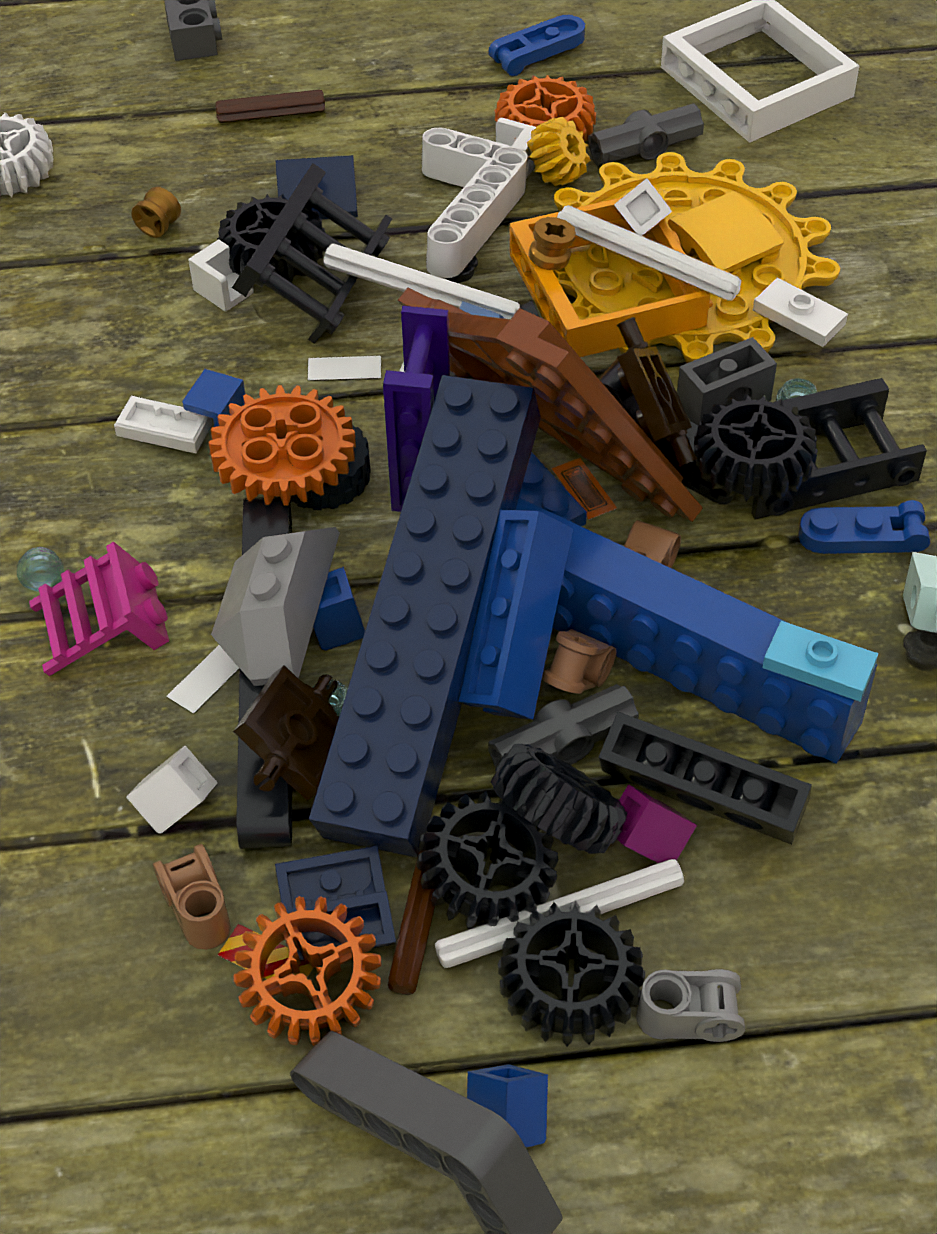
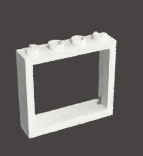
M751 0L663 36L661 68L749 143L854 97L859 65L775 0ZM763 31L815 72L817 76L758 101L704 55Z

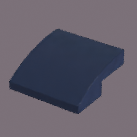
M378 845L275 864L281 903L286 907L287 914L296 911L295 899L299 896L304 897L307 910H314L317 899L323 897L327 900V914L331 915L339 904L347 907V916L344 924L357 916L364 920V927L358 936L373 934L376 939V945L373 948L396 944ZM302 932L307 943L313 946L322 947L331 943L335 947L341 945L338 940L329 935L319 932ZM297 950L300 962L305 961L301 951Z

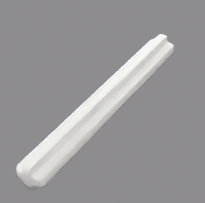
M567 205L557 215V218L569 222L575 228L576 236L722 299L732 301L740 292L741 279L738 276L582 210Z
M331 244L325 252L323 263L327 268L402 292L409 287L427 297L442 300L459 309L462 301L501 314L505 319H511L520 308L518 302L337 244Z
M671 859L536 907L537 911L546 917L549 916V907L553 902L558 905L561 912L570 911V906L576 900L580 906V912L588 914L597 905L601 914L682 886L684 877L679 863L675 859ZM528 911L519 912L518 922L530 925L529 916L532 913ZM505 917L499 919L496 926L484 924L438 940L435 943V948L441 965L444 968H450L503 949L506 938H516L513 935V929L517 921L511 922Z

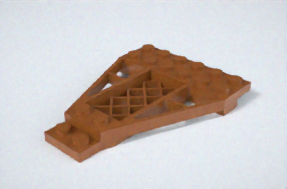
M409 287L397 300L402 306L448 310L450 376L534 388L541 415L538 426L540 430L623 483L621 485L622 489L637 501L643 502L645 498L650 499L651 504L667 517L673 518L675 514H678L693 522L701 512L703 507L681 483L684 479L682 475L549 321L521 308L517 310L511 319L471 315L442 300L432 299Z

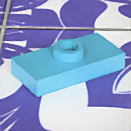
M781 621L765 654L762 668L861 702L879 653Z

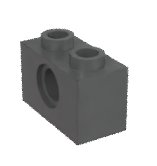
M751 337L680 366L677 394L687 417L691 422L699 426L703 414L710 413L714 404L724 406L728 397L739 402L743 400L745 394L752 400H760L765 395L766 400L771 401L777 363Z

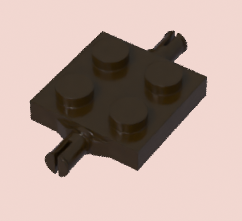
M635 317L619 323L617 327H619L628 350L626 353L617 356L621 366L617 369V373L626 392H633L640 409L636 411V416L642 430L646 435L651 434L654 442L662 439L670 442L679 466L698 459L686 435L688 433L687 430L692 428L691 423L657 347H650L648 342L644 341Z
M283 665L272 674L233 732L264 760V764L253 779L256 786L263 781L259 787L260 790L271 791L281 776L307 801L316 795L339 720V716L329 703L330 697L338 687L336 679L329 684L333 678L331 675H321L313 688L303 683Z

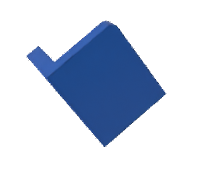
M204 369L183 399V408L186 411L213 418L214 427L219 426L217 416L219 414L230 415L228 406L230 403L239 406L244 405V382L239 378Z
M344 567L328 573L313 628L322 650H329L364 637L365 628Z
M510 1064L468 1071V1099L495 1112L507 1121L520 1136L525 1147L540 1145L546 1141L548 1074Z

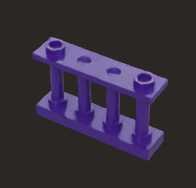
M402 306L404 372L386 370L383 381L392 511L401 512L441 377L442 375L450 376L448 310Z

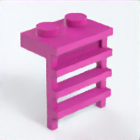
M112 542L106 546L108 553L97 560L89 556L83 560L85 567L76 573L66 570L61 574L62 581L53 587L45 583L38 588L40 595L30 600L29 604L30 608L35 612L43 608L53 659L42 665L44 673L51 676L125 630L131 632L153 650L169 642L165 626L168 616L162 603L158 600L155 588L158 586V579L153 569L146 562L139 563L119 545ZM87 581L89 582L100 629L92 634L81 587ZM64 595L66 596L76 645L69 648L59 598Z

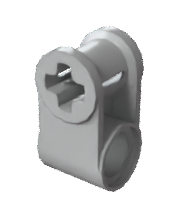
M664 969L655 971L648 975L643 982L636 1013L638 1025L645 1034L661 1040L704 1039L713 1042H723L736 1039L745 1032L744 1019L738 1015L736 996L741 989L740 976L735 972L723 969L708 971H671ZM653 1001H667L674 1006V1009H661Z

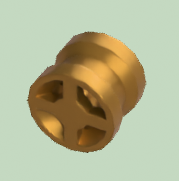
M152 187L145 194L144 201H139L132 208L131 215L135 225L143 233L156 238L161 237L168 230L169 224L175 222L180 217L181 206L177 198L165 188Z
M546 217L538 220L533 231L535 240L531 243L529 249L531 261L547 270H558L567 266L571 256L569 247L573 245L576 235L575 228L569 222L557 217Z

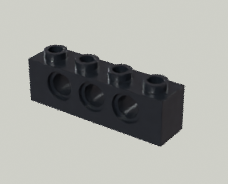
M617 712L598 757L602 771L791 845L809 802L812 784L621 712Z

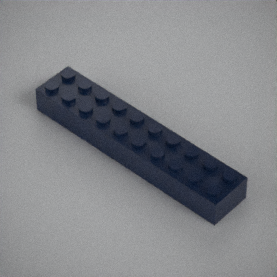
M446 375L441 377L309 816L310 822L324 839L363 847L378 845V850L416 858L420 852L418 845L421 835L427 832L426 828L431 818L462 705L458 701L500 510H516L541 419L534 388Z

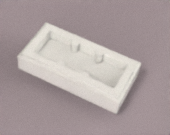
M778 277L754 299L753 311L821 347H824L846 325L848 313Z
M131 396L114 424L116 436L196 454L213 423L212 418L186 411L181 406Z

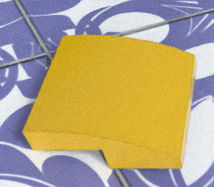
M736 191L729 192L672 217L667 222L671 230L677 233L680 244L688 255L696 252L702 262L728 273L779 251L784 244L783 239L768 219L749 200Z

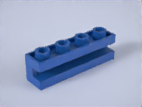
M500 510L458 702L473 707H482L483 711L493 715L524 719L534 718L573 528L540 511Z

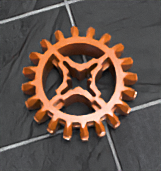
M533 75L531 80L519 79L517 85H508L507 91L500 93L497 108L495 109V121L497 122L499 118H505L537 127L552 118L563 116L567 121H574L577 131H583L582 138L585 143L588 141V136L593 133L594 125L596 124V112H594L593 96L587 94L585 87H577L576 81L565 82L563 76L558 79H551L548 75L545 78L538 79Z
M299 896L295 899V912L287 914L285 905L278 902L274 906L277 920L272 922L263 914L256 918L257 925L263 932L261 935L252 931H245L242 936L243 941L253 951L242 950L236 952V963L248 969L237 972L233 978L236 986L248 988L238 997L241 1006L251 1007L257 1005L250 1015L251 1021L255 1025L262 1024L272 1017L267 1029L270 1037L276 1038L281 1034L284 1027L288 1026V1041L291 1045H297L301 1039L302 1030H309L311 1043L315 1046L321 1040L319 1029L329 1027L330 1031L342 1035L338 1022L342 1018L353 1027H357L361 1023L360 1017L353 1006L356 1005L367 1010L372 1009L374 1000L363 990L380 988L381 978L368 971L381 967L382 963L379 954L366 953L376 945L375 936L373 934L358 936L364 927V920L360 916L354 917L344 924L347 916V907L345 905L339 904L330 915L327 914L326 898L319 897L315 902L314 910H307L304 897ZM302 932L323 933L335 938L341 945L335 947L331 943L322 947L313 946L307 943ZM285 940L289 949V958L285 964L274 970L275 976L264 981V969L270 954L277 945ZM297 950L301 951L305 962L308 961L313 968L316 967V981L319 991L315 990L311 979L308 980L303 973H300L299 965L301 963ZM353 960V973L345 991L332 1002L328 995L327 982L332 975L341 971V964ZM280 993L283 997L295 993L303 994L311 1000L316 1010H294L278 1003L273 997Z

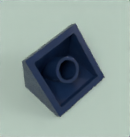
M353 155L275 160L278 197L284 194L285 198L289 200L312 163H314L326 172L318 184V187L323 190L322 195L352 216L358 217ZM318 212V213H319V218H320L321 220H323V219H328V218L325 217L323 214H321L320 212Z

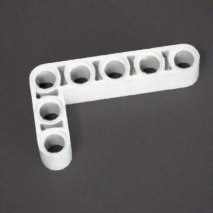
M432 128L424 132L422 136V173L429 178L464 187L427 232L426 267L431 275L440 278H452L459 275L524 195L528 161L525 151L446 128Z

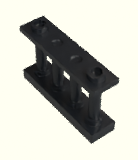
M312 163L232 288L244 297L247 296L254 284L261 288L263 285H266L319 321L308 339L315 344L324 331L332 335L345 314L339 311L358 277L347 274L342 281L291 246L290 243L292 241L286 237V234L290 232L295 236L298 233L324 252H326L327 247L331 244L346 247L306 219L308 215L302 212V209L305 207L311 211L314 208L363 242L365 245L361 250L362 253L373 254L377 257L390 239L385 234V231L392 218L385 215L375 230L369 228L322 195L323 190L318 187V184L326 172ZM274 258L278 262L280 259H283L334 294L328 307L273 271L275 266L269 263L270 259Z
M883 378L782 400L785 408L795 406L798 408L800 416L809 417V425L816 430L815 435L825 434L841 463L819 469L814 463L808 481L802 482L797 492L788 490L783 499L771 494L764 503L759 496H754L751 512L754 520L769 516H779L789 511L894 486H905L911 482L919 481L927 450L923 444L904 449L899 448L883 421L889 394V388ZM865 425L882 454L859 459L842 429Z

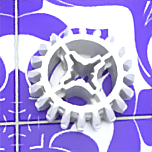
M7 113L0 117V196L9 195L12 198L13 193H27L28 187H39L40 180L49 178L48 171L53 168L54 160L52 142L48 138L43 125L36 124L34 118L24 119L21 114L9 117Z

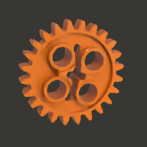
M278 385L276 393L273 395H269L264 388H261L259 391L260 398L253 399L247 394L243 395L244 405L239 406L230 403L228 405L230 415L219 414L217 416L219 426L211 427L212 440L209 441L213 470L214 472H219L220 482L222 484L230 482L233 494L245 489L248 501H252L259 494L263 495L265 505H269L275 496H281L284 506L289 504L292 495H297L302 502H307V492L310 490L322 496L324 495L323 483L337 486L338 474H348V462L355 460L354 448H356V439L352 418L345 417L343 405L333 407V398L331 396H327L319 401L316 389H313L305 396L301 395V388L298 385L291 394L285 393L282 385Z

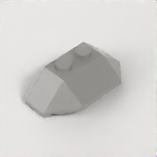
M336 527L263 537L234 562L211 635L254 686L265 685L272 674L283 665L299 678L340 534Z

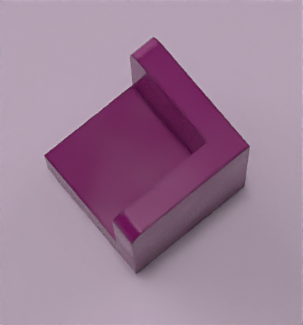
M628 784L619 799L621 805L624 806L627 816L622 825V832L617 840L624 846L657 863L671 859L677 861L697 825L673 807Z

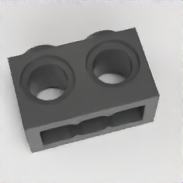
M164 0L175 61L218 55L216 40H222L220 21L217 18L215 0Z

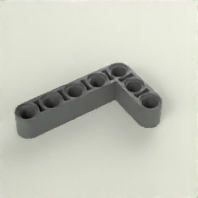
M328 1031L291 1070L290 1076L293 1082L312 1102L454 1180L485 1234H552L563 1219L561 1211L520 1136L507 1121L495 1112L334 1031Z

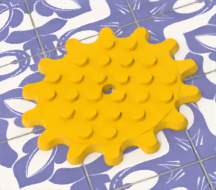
M666 152L659 155L656 161V169L648 174L633 173L626 166L618 162L605 163L599 168V177L604 185L601 190L588 193L571 187L561 188L554 194V202L557 209L562 211L564 206L567 205L577 208L624 197L643 180L648 178L672 210L665 217L666 224L672 217L729 192L736 191L749 200L768 219L784 241L779 251L730 272L741 279L740 292L732 301H727L710 293L713 305L708 310L706 327L647 341L649 346L658 343L666 346H676L681 350L685 362L689 363L712 354L713 345L728 341L739 343L753 337L768 353L775 343V334L769 327V324L774 321L753 311L754 299L777 277L802 290L809 286H829L839 276L840 266L836 261L818 257L808 250L809 247L821 244L826 240L831 231V224L821 217L798 218L789 214L786 209L793 203L797 195L796 188L790 183L775 182L763 188L748 186L742 180L745 172L744 165L734 159L720 161L709 172H694L686 166L684 157L674 152ZM594 243L570 249L571 256L568 265L562 269L553 270L564 292L576 298L571 305L579 320L676 297L660 271ZM681 245V248H682V250L684 251V253H685L686 255H688V254L686 253V251L684 250V248L682 247V245ZM696 252L688 255L702 261ZM627 346L618 348L621 354L626 353L628 350Z

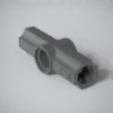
M694 103L656 115H651L647 110H638L628 116L624 124L589 135L588 145L591 157L597 166L638 154L643 159L653 160L663 154L669 145L702 135L704 122L700 109Z
M616 684L573 704L567 700H556L547 704L538 711L533 722L488 742V752L492 758L494 768L497 767L505 753L509 752L514 744H530L534 748H541L546 753L554 754L558 759L570 765L580 761L590 753L596 742L607 738L617 712L638 719L639 713L635 707L632 695L625 686L621 687Z

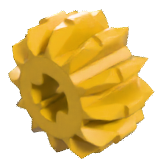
M563 116L552 118L538 125L536 129L531 131V139L527 142V146L532 151L528 158L535 164L534 172H540L544 183L551 182L555 187L566 185L580 178L581 175L587 172L586 164L591 161L586 153L589 145L584 143L582 138L583 131H577L574 121H567Z

